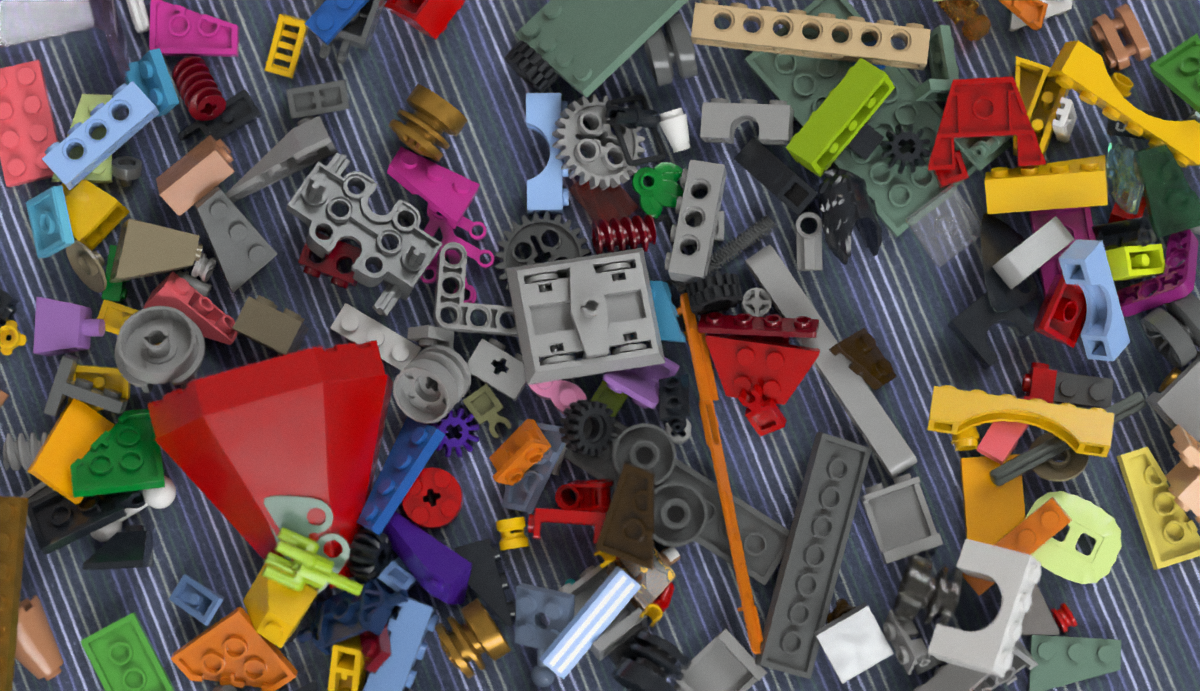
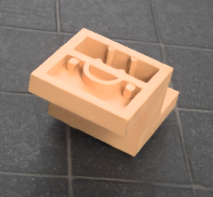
M1177 424L1170 431V434L1175 440L1172 445L1180 453L1178 456L1182 460L1166 475L1170 484L1168 490L1176 497L1174 501L1185 512L1191 510L1196 515L1195 519L1200 524V443L1183 427Z

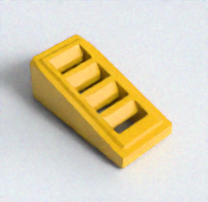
M283 13L279 14L264 71L293 79L308 31L304 24L307 20ZM285 24L300 28L299 32L295 33L285 30ZM286 36L296 39V44L280 41L281 37ZM278 47L293 51V55L289 56L277 52ZM275 58L290 62L289 68L274 64Z

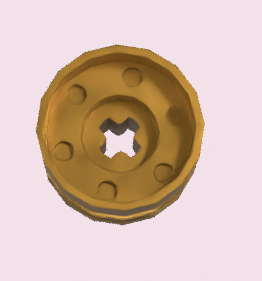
M417 84L407 98V103L415 110L414 113L411 114L399 109L397 115L406 124L404 125L392 119L388 126L409 148L420 155L439 162L443 154L434 145L436 144L443 149L450 147L442 133L446 132L449 135L457 136L468 120L445 99L428 88Z
M478 598L461 609L465 623L462 625L452 616L447 618L453 629L450 633L442 623L434 627L444 652L452 664L462 671L468 679L475 675L469 664L472 660L480 670L485 668L481 654L484 652L496 661L511 651L506 639Z

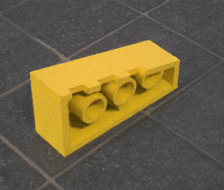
M1106 155L1046 163V165L1021 166L1010 169L1008 167H995L985 174L987 214L1108 205Z

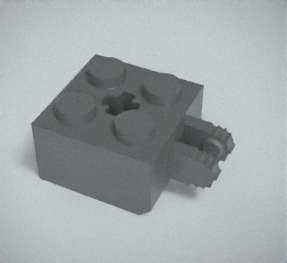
M318 0V1H317V4H316V6H315L314 12H315L326 0ZM369 0L328 45L324 42L322 43L319 57L327 58L334 40L342 42L337 54V63L342 65L347 59L351 46L368 51L386 0Z

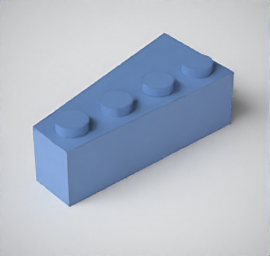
M411 597L407 598V602L398 604V610L394 612L387 626L392 655L376 673L370 672L363 691H404L405 687L411 689L417 672L413 670L417 659L422 661L428 647V643H425L424 639L428 631H434V627L439 619V615L435 614L436 607Z

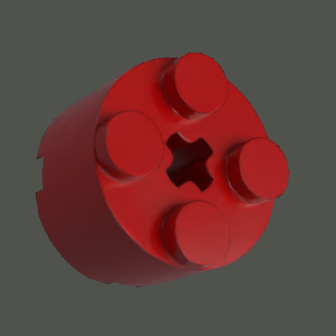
M430 467L422 469L402 500V504L408 517L415 523L427 528H441L452 523L459 515L464 497L462 488L455 477L443 469ZM431 490L441 496L440 499L436 500L437 505L435 506L425 501Z

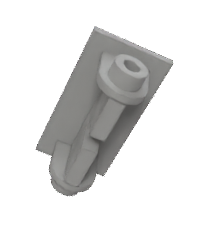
M892 609L889 610L886 621L883 624L884 636L892 643L898 662L901 665L903 664L907 674L910 675L914 665L919 664L921 667L928 665L931 654L927 652L928 649L922 638L910 639L918 637L919 634L910 615H906L905 612H899L895 615Z

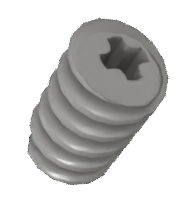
M31 432L29 441H25L23 433H19L16 442L13 441L11 433H7L3 445V464L5 470L7 471L11 467L12 470L18 471L21 466L28 470L47 439V432H43L41 441L37 440L34 432Z

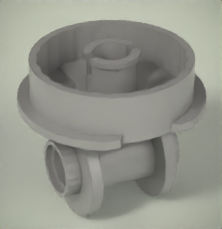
M168 306L148 307L129 317L119 331L115 346V361L119 372L132 385L142 387L144 393H151L153 384L171 382L173 385H180L181 389L188 388L187 384L192 379L197 378V371L205 356V341L200 328L183 312Z

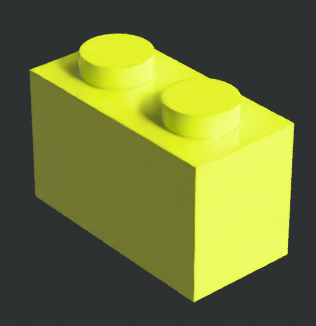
M1151 244L1145 247L1140 245L1127 246L1105 251L1113 281L1140 279L1164 274L1165 259L1162 244Z

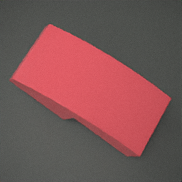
M1008 421L993 422L976 451L1000 465L1004 464L1017 447L1019 438L1029 427V424Z

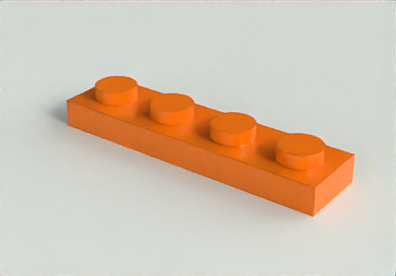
M1051 497L993 546L1031 555L1068 525L1072 519L1059 503ZM960 572L979 596L995 584V582L968 576L964 572Z

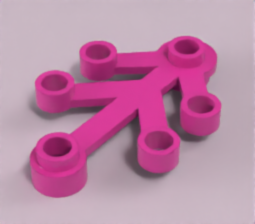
M427 207V214L430 220L424 232L434 237L440 227L443 239L440 250L426 269L432 270L434 277L426 280L422 274L420 278L424 283L432 284L436 281L439 252L450 242L460 243L465 248L467 256L477 261L480 267L490 268L494 264L495 258L491 251L480 250L455 236L453 228L447 224L448 219L434 213ZM464 216L457 225L468 231L474 240H482L487 234L486 226L482 222H473ZM475 226L483 228V233L480 236H475L472 233ZM448 250L445 252V258L448 255L450 264L459 263L460 256L456 251ZM483 254L491 256V261L488 264L480 262V257ZM465 276V290L470 292V298L464 300V302L476 303L477 292L473 286L468 284ZM457 284L453 294L456 293L458 290Z

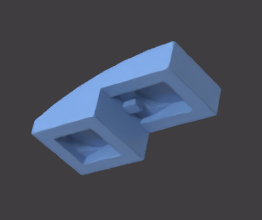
M399 557L394 562L392 561L378 577V579L397 592L401 589L408 592L417 583V579Z

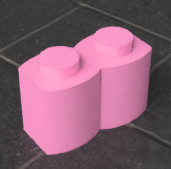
M556 380L528 385L531 391L540 398L551 400L554 407L562 414H564L563 412L566 408L571 409L569 404L572 402L577 403V400H587L582 389L569 381Z

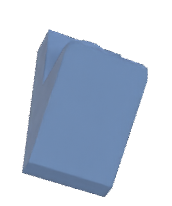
M184 574L169 600L208 626L225 597L209 590L192 577Z

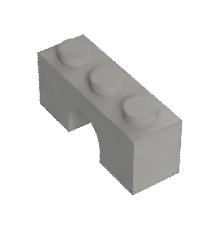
M712 98L711 102H703L700 137L705 143L734 144L736 128L746 121L758 123L759 140L763 145H788L793 137L794 110L791 105H787L786 101L770 100L769 104H758L757 100L741 99L740 103H729L728 99Z

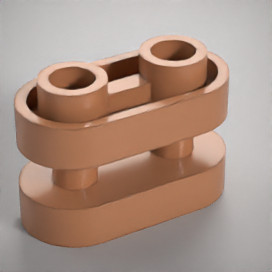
M1127 4L1114 9V19L1110 20L1106 14H1102L1093 19V26L1090 27L1093 38L1096 42H1101L1105 50L1103 57L1109 68L1114 67L1117 71L1130 66L1129 56L1133 55L1137 61H1142L1151 56L1149 43L1133 11ZM1118 29L1121 30L1127 42V45L1125 46L1123 45L1116 31Z

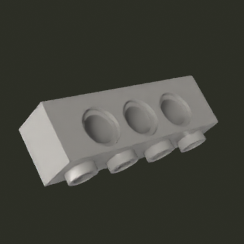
M690 160L688 169H683L681 186H685L683 197L678 196L676 203V214H679L678 224L672 225L670 242H674L672 253L667 252L665 259V270H668L671 280L691 283L696 282L699 278L705 279V276H708L727 176L724 164ZM699 189H704L708 192L702 199L693 197V194ZM693 217L702 219V223L697 227H691L687 224ZM687 245L697 247L696 252L692 255H685L682 253V250Z

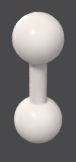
M164 476V488L142 490V495L146 502L145 505L136 509L126 508L127 516L90 533L91 536L97 541L107 542L117 532H121L124 520L148 505L156 509L169 506L176 497L175 484L170 478Z

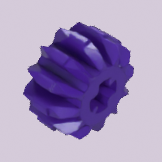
M460 408L457 417H454L453 410H451L447 414L448 419L442 418L440 420L442 422L441 426L431 423V426L438 428L445 434L436 450L439 452L447 445L445 456L448 458L451 457L453 448L456 449L457 457L462 458L463 452L461 447L464 446L471 453L473 448L467 442L469 440L479 442V437L470 435V432L480 430L479 425L468 426L474 420V416L470 414L462 420L464 409ZM451 426L454 428L460 426L463 431L459 433L462 436L458 440L454 437L449 440L447 435L450 432L447 430Z

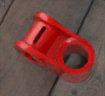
M574 480L566 483L557 489L555 493L556 503L563 510L608 512L611 504V486L614 485L613 480ZM571 489H572V490L575 492V494H576V497H577V498H576V501H574V500L571 498V495H570V490H571Z

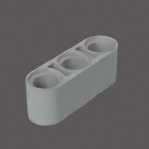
M1055 216L992 267L1007 286L1013 289L1071 243L1074 237Z

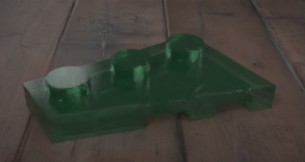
M1159 144L1135 151L1150 223L1157 238L1200 226L1199 198L1187 183L1183 171L1167 145Z

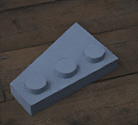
M519 420L518 428L524 421ZM537 423L551 447L543 454V458L524 474L519 482L513 486L506 485L502 508L527 513L533 512L566 444L561 440V437L565 436V434L559 433V428H563L562 426Z

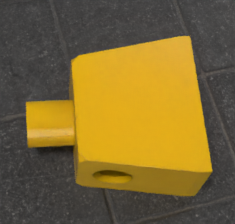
M86 179L82 180L71 190L64 183L60 185L63 186L72 233L77 241L87 246L91 251L130 212L116 198Z

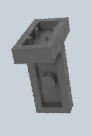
M70 354L62 356L43 413L54 417L61 414L67 396L117 414L125 411L128 400L121 397V392L111 388H105L104 391L93 388V382L82 378H76V381H73L80 358Z

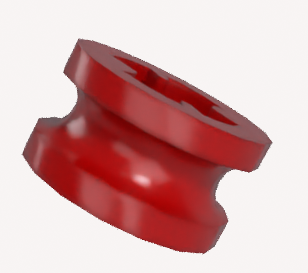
M1064 602L1060 604L1059 609L1053 608L1050 610L1056 624L1063 633L1068 631L1067 628L1069 626H1077L1072 612Z

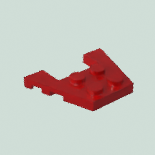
M1013 76L953 79L929 160L928 171L955 170L954 138L1016 136L1018 167L1046 165L1044 155L1041 152L1036 134L1031 126Z

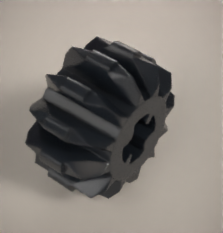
M901 124L896 125V134L888 130L885 134L888 140L881 141L880 147L887 149V151L881 154V158L892 159L887 165L889 169L895 163L899 165L897 169L898 174L903 173L905 166H907L910 174L916 171L915 164L923 168L926 163L922 157L926 158L931 154L929 150L923 148L930 144V140H920L924 133L922 129L918 130L916 134L912 133L913 124H908L906 132H904ZM909 144L911 146L909 152L902 154L899 151L901 147Z
M361 529L358 534L353 536V542L349 544L350 554L347 561V568H349L350 574L364 580L379 577L386 565L389 564L388 560L392 554L390 552L392 544L387 534L381 532L380 535H377L368 529Z

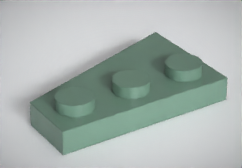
M1030 635L1029 653L1039 665L1031 670L1028 669V691H1046L1120 670L1121 640Z

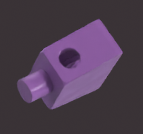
M36 297L34 354L55 356L89 350L91 336H104L105 321L103 319H92L91 308Z

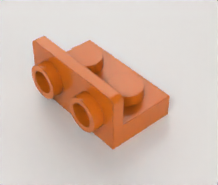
M527 418L489 457L497 470L493 475L495 482L513 486L523 478L524 474L535 463L543 458V454L551 447L535 420Z

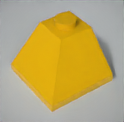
M265 563L243 602L255 631L279 648H282L298 627L320 589L305 583L301 591H295L262 576L265 566L269 565Z

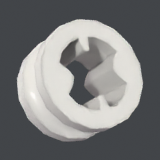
M201 253L199 261H196L191 276L194 278L199 276L201 281L206 283L213 273L217 262L216 258L208 259L207 254Z

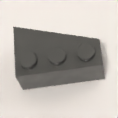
M218 186L193 205L224 276V280L232 293L277 255L275 250Z

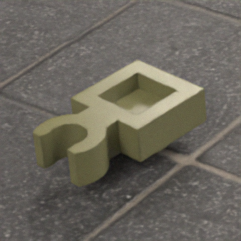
M487 383L463 400L480 425L486 421L489 422V431L494 438H499L498 433L495 431V426L498 423H504L509 430L512 428L507 418L498 415V412L504 409V407Z

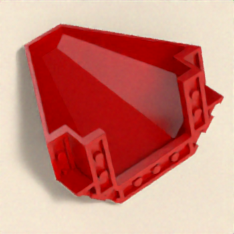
M377 340L356 345V343L338 344L325 350L323 346L308 348L193 380L187 384L188 388L176 389L164 395L163 399L148 403L156 436L155 441L264 561L269 551L285 558L283 554L275 551L278 543L271 528L276 536H278L280 529L264 505L266 497L299 496L321 500L328 504L332 510L333 522L327 530L321 533L313 532L309 534V539L315 542L323 535L334 533L345 538L349 545L353 542V536L364 528L357 523V520L372 490L393 389V381L389 375L385 374ZM312 508L307 513V520L312 525H321L326 520V513L320 508ZM334 540L326 542L323 546L325 555L330 558L340 556L343 550L342 545ZM346 561L338 574L350 579L354 575L350 574ZM329 584L330 589L338 588L332 584Z

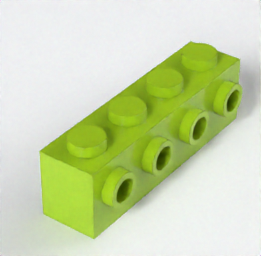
M860 58L854 66L850 67L846 76L836 88L829 92L826 100L810 115L806 124L798 133L793 135L790 143L786 146L793 159L821 178L824 174L823 172L831 166L895 89L887 73L863 58Z

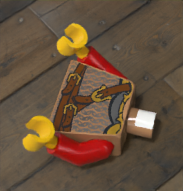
M667 546L658 553L654 548V568L652 570L605 552L596 551L594 556L600 555L604 559L600 567L605 568L609 565L606 569L608 575L618 566L641 585V588L630 599V602L636 609L639 607L642 609L639 615L640 618L644 615L651 618L652 623L649 626L653 627L669 608L675 590L672 581L676 575L670 566L681 558L678 551L674 547Z

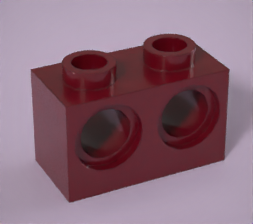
M318 232L315 233L321 240L329 239V236ZM339 241L329 255L326 254L323 262L313 263L311 261L313 252L305 243L298 260V264L304 267L303 273L315 278H320L321 274L332 278L330 283L347 289L348 285L356 287L358 282L353 279L355 272L351 271L347 274H342L339 272L338 266L345 259L352 260L355 263L356 259L361 255L360 248Z

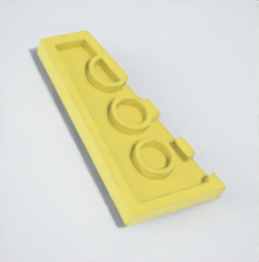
M1145 447L1117 456L1153 569H1161L1200 556L1198 528L1193 520H1189L1185 511L1174 501L1176 497L1168 490L1167 478L1149 448Z

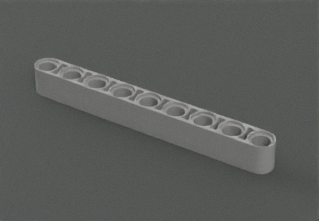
M767 245L746 259L745 264L760 287L769 293L772 305L782 318L808 316L811 319L819 320L816 338H795L800 346L821 349L820 355L813 365L868 446L872 448V452L888 475L894 479L916 464L918 461L912 450L861 376L856 375L848 368L852 362L841 353L834 356L829 349L838 343L774 248L771 245Z

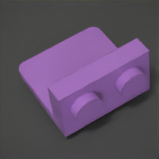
M664 357L665 364L607 372L603 380L607 382V386L614 392H624L631 396L633 402L645 409H648V407L654 409L659 403V379L675 376L680 365Z

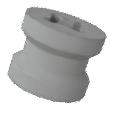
M751 288L743 296L744 300L741 303V307L744 313L758 317L767 315L772 304L771 296L767 291L762 288Z

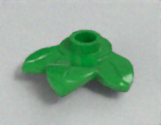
M662 162L654 168H641L633 175L632 187L640 195V207L646 214H651L653 218L657 219L662 212L663 206L676 207L678 196L683 197L684 193L681 186L676 183L683 172L680 166L669 162ZM645 176L651 179L650 187H646L643 183Z

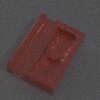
M577 181L569 188V192L596 223L599 219H606L609 222L611 218H617L620 221L622 217H628L639 209L638 205L621 185L616 188L609 186L605 190H601L600 185L592 190L590 189L589 181L583 185H579V181Z

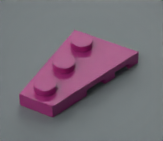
M400 147L387 170V173L411 194H418L427 201V207L434 213L440 212L448 219L447 224L454 230L480 184L403 147Z

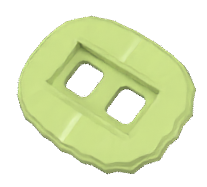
M1064 491L1046 493L1034 502L1026 518L1053 497L1070 516L1072 521L1068 524L1069 530L1062 542L1050 538L1034 551L1031 556L1039 561L1042 567L1067 580L1080 584L1097 583L1101 578L1109 574L1112 565L1116 562L1117 554L1122 547L1120 539L1121 529L1116 524L1114 517L1107 514L1102 508L1094 505L1091 501ZM1082 533L1095 539V544L1088 556L1075 549V545Z

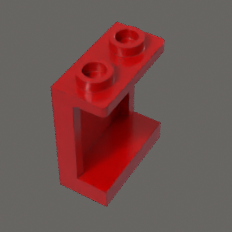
M535 508V514H529L528 532L534 533V539L541 540V529L544 522L595 526L594 544H597L607 513Z

